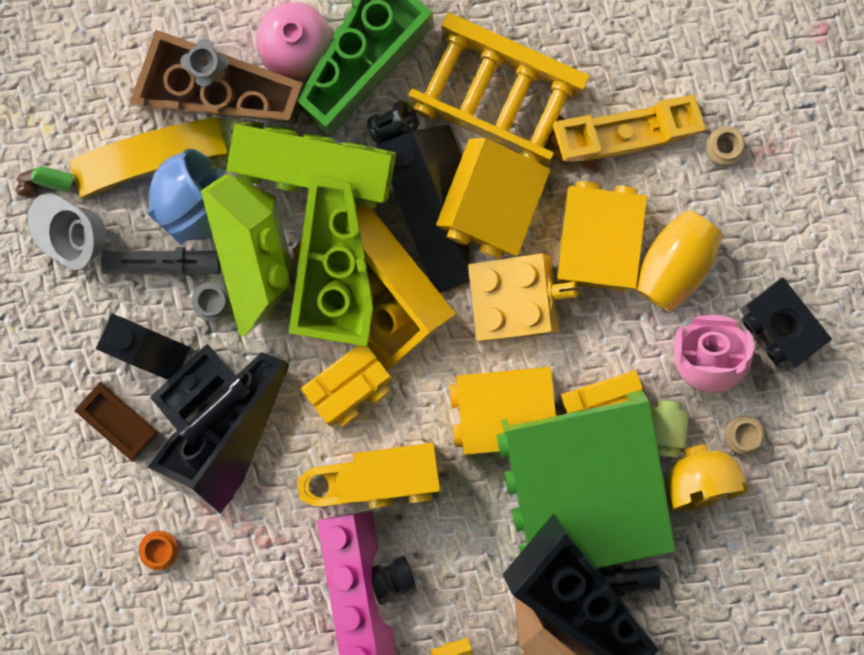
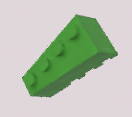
M353 0L351 3L352 7L342 25L338 26L332 37L333 41L324 57H321L297 100L301 111L329 137L337 131L434 27L433 12L421 1Z

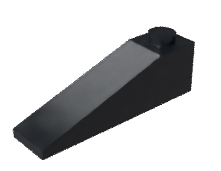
M261 352L237 374V377L251 392L243 399L239 397L200 434L202 438L194 446L190 445L178 431L173 433L148 468L197 503L221 514L244 482L289 364L285 360ZM208 402L198 410L199 413L209 404Z

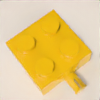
M544 253L468 264L476 341L479 342L560 333L556 300L578 298V291H564L578 289L576 281L554 284L551 256Z

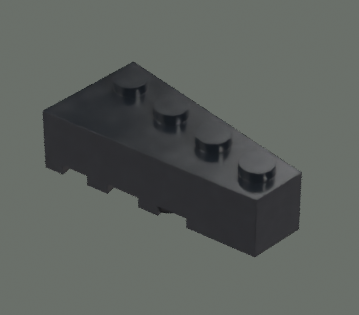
M554 513L502 574L515 598L597 655H655L659 651L641 622Z

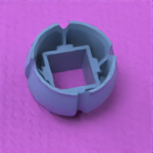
M187 149L165 160L155 172L149 190V209L147 214L180 245L187 240H205L213 237L201 190L225 175L219 167L211 169V159L195 149Z

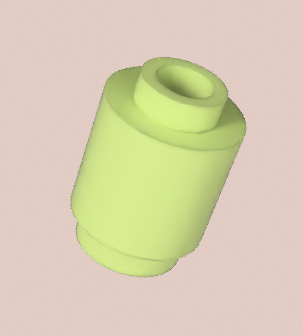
M659 400L658 407H650L658 454L663 457L680 458L681 449L686 447L689 411L682 410V403Z

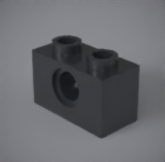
M784 277L774 281L739 309L744 315L741 318V322L754 337L759 335L768 346L765 349L766 354L779 368L784 366L786 370L798 367L832 340ZM777 316L786 318L790 324V332L786 337L778 335L774 330L773 323Z

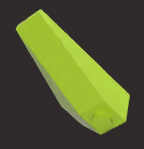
M311 176L289 333L367 347L374 306L352 183Z

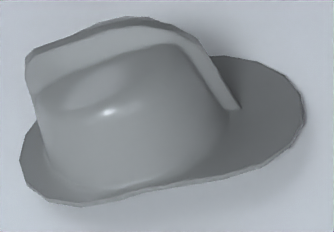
M53 193L41 194L33 200L29 208L27 222L30 235L35 244L43 252L71 270L83 269L89 264L91 259H94L102 250L111 246L112 242L106 237L105 226L99 215L89 209L77 207L61 196Z

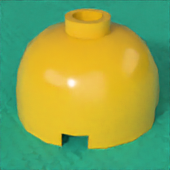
M706 444L685 449V457L672 465L666 479L667 497L672 512L675 510L677 512H684L716 504V501L722 500L726 496L729 501L749 492L743 471L734 458L721 450L708 451Z

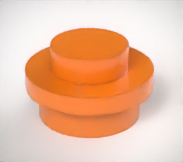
M166 531L150 532L142 539L139 545L141 561L145 566L153 570H164L172 566L179 554L177 540Z

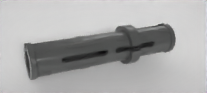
M176 247L175 251L103 250L101 254L103 274H175L177 278H185L187 274L220 275L221 273L217 250L186 251L185 247ZM127 261H156V263L127 264ZM167 261H197V263H196V264H182V263L167 264Z

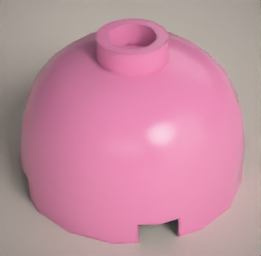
M285 2L273 7L262 18L257 30V50L264 66L269 71L296 81H305L310 78L321 57H324L333 41V35L327 20L314 7L302 2Z
M705 315L693 318L691 325L686 326L684 329L682 325L677 330L674 339L673 355L676 371L687 385L698 391L723 393L735 388L748 375L752 363L755 346L751 333L747 330L745 334L743 330L737 328L738 322L728 317Z

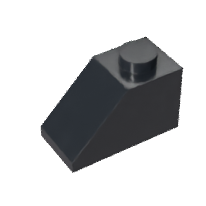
M111 313L96 346L98 351L167 380L183 367L191 349L187 345Z

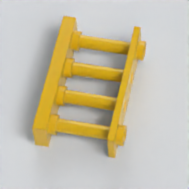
M447 12L441 29L442 36L446 38L445 41L448 45L425 94L411 88L408 97L410 104L414 106L413 110L427 119L434 120L435 116L440 117L549 167L554 152L544 147L553 130V123L557 121L567 98H572L573 95L579 98L582 97L590 75ZM470 48L481 53L480 57L483 61L459 110L439 101V98L461 52ZM502 64L517 69L515 73L518 77L494 126L474 117V114L496 67H501ZM539 79L552 85L551 90L553 93L531 140L527 141L510 133L509 130L531 83H535Z

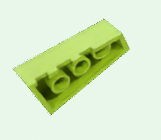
M252 120L234 124L226 171L237 173L238 179L252 184H261V178L276 181V188L299 192L300 186L309 188L310 177L315 176L351 182L356 205L376 208L377 202L383 203L389 198L396 152L351 142L337 144L334 139L320 135L304 134V137L297 136L295 130L284 127H266L263 129L264 123Z

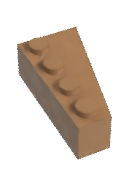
M155 29L129 104L143 109L288 124L297 123L301 112L297 100L305 87V84L217 52L219 55L227 57L228 68L225 71H219L212 78L211 85L206 87L200 86L196 83V77L189 70H185L181 66L182 56L188 54L197 44ZM203 59L201 65L207 66L208 60Z

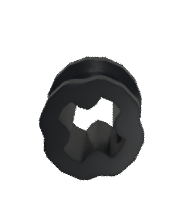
M403 100L396 102L392 110L381 116L373 115L367 120L368 132L377 145L405 133L418 130L419 126L415 111Z

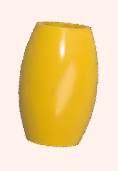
M689 210L684 211L662 230L650 246L639 268L635 290L660 308L672 312L690 298L710 272L718 255L723 232L702 216Z

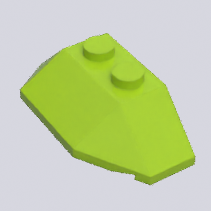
M223 175L201 190L239 335L246 336L269 317L290 287L293 265L276 196L232 175Z

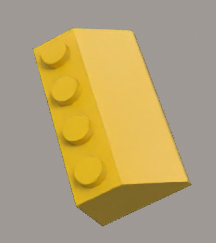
M356 205L374 306L368 347L384 367L389 370L436 333L456 313L373 209ZM302 239L292 249V251L298 257V259L300 255Z

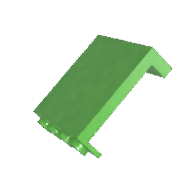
M642 390L626 393L627 401L512 426H509L507 419L501 420L503 433L496 434L501 458H509L511 468L510 471L504 472L508 494H516L518 503L517 508L511 509L516 532L523 531L526 543L519 545L520 553L553 513L597 568L675 552L650 402Z

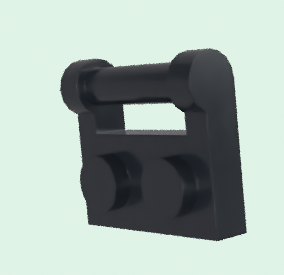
M206 344L150 398L179 434L190 445L194 446L202 438L200 434L239 397L243 399L251 391L215 350ZM225 382L228 387L188 423L186 418Z

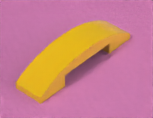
M695 94L662 100L653 107L598 118L585 115L553 123L563 161L594 160L634 153L676 142L703 133L706 130Z
M217 117L172 125L132 136L71 160L70 165L79 196L83 199L116 189L118 184L154 174L165 160L187 149L200 151L211 160L229 154Z

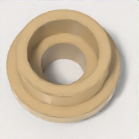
M720 127L709 136L706 149L709 157L715 163L728 166L735 164L742 158L745 153L746 142L743 135L737 129ZM720 141H728L731 144L732 150L730 153H723L719 149Z

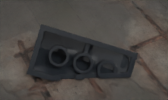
M449 124L414 130L376 145L378 149L397 153L391 188L430 282L439 293L470 282L468 264H470L469 245H463L446 237L448 231L436 226L462 158Z

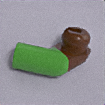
M40 166L19 174L16 179L18 182L16 193L19 196L32 199L37 194V188L43 186L69 193L73 174Z

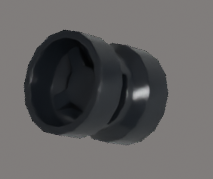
M405 555L393 559L392 564L387 566L380 564L372 566V586L380 605L391 602L393 597L399 594L409 596L418 592ZM391 573H394L398 586H395Z

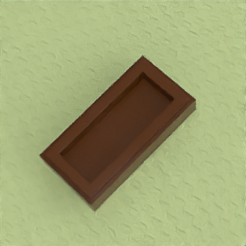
M102 381L94 387L74 410L132 462H135L161 433Z

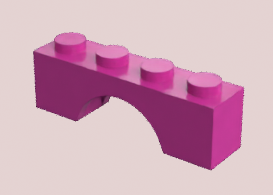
M372 510L317 520L339 655H396L392 628L382 620L375 604L372 589V565L378 551Z

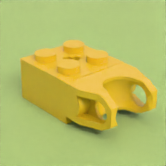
M434 443L353 453L354 462L313 467L297 479L299 500L317 507L368 501L369 509L392 506L394 504L393 497L408 496L409 503L433 500L432 492L440 491ZM316 475H321L328 481L329 490L324 497H317L310 490V481Z

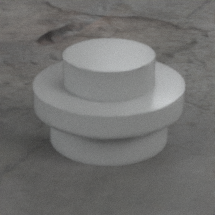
M207 282L200 285L192 296L194 312L200 318L207 321H216L223 318L231 307L227 289L216 282Z

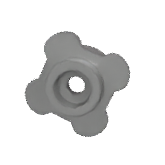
M203 38L197 42V46L193 47L188 54L182 56L181 66L183 69L189 70L196 77L198 85L206 87L211 85L212 78L219 71H225L228 68V59L226 56L219 55L215 51L211 40ZM203 59L208 60L207 66L201 65Z

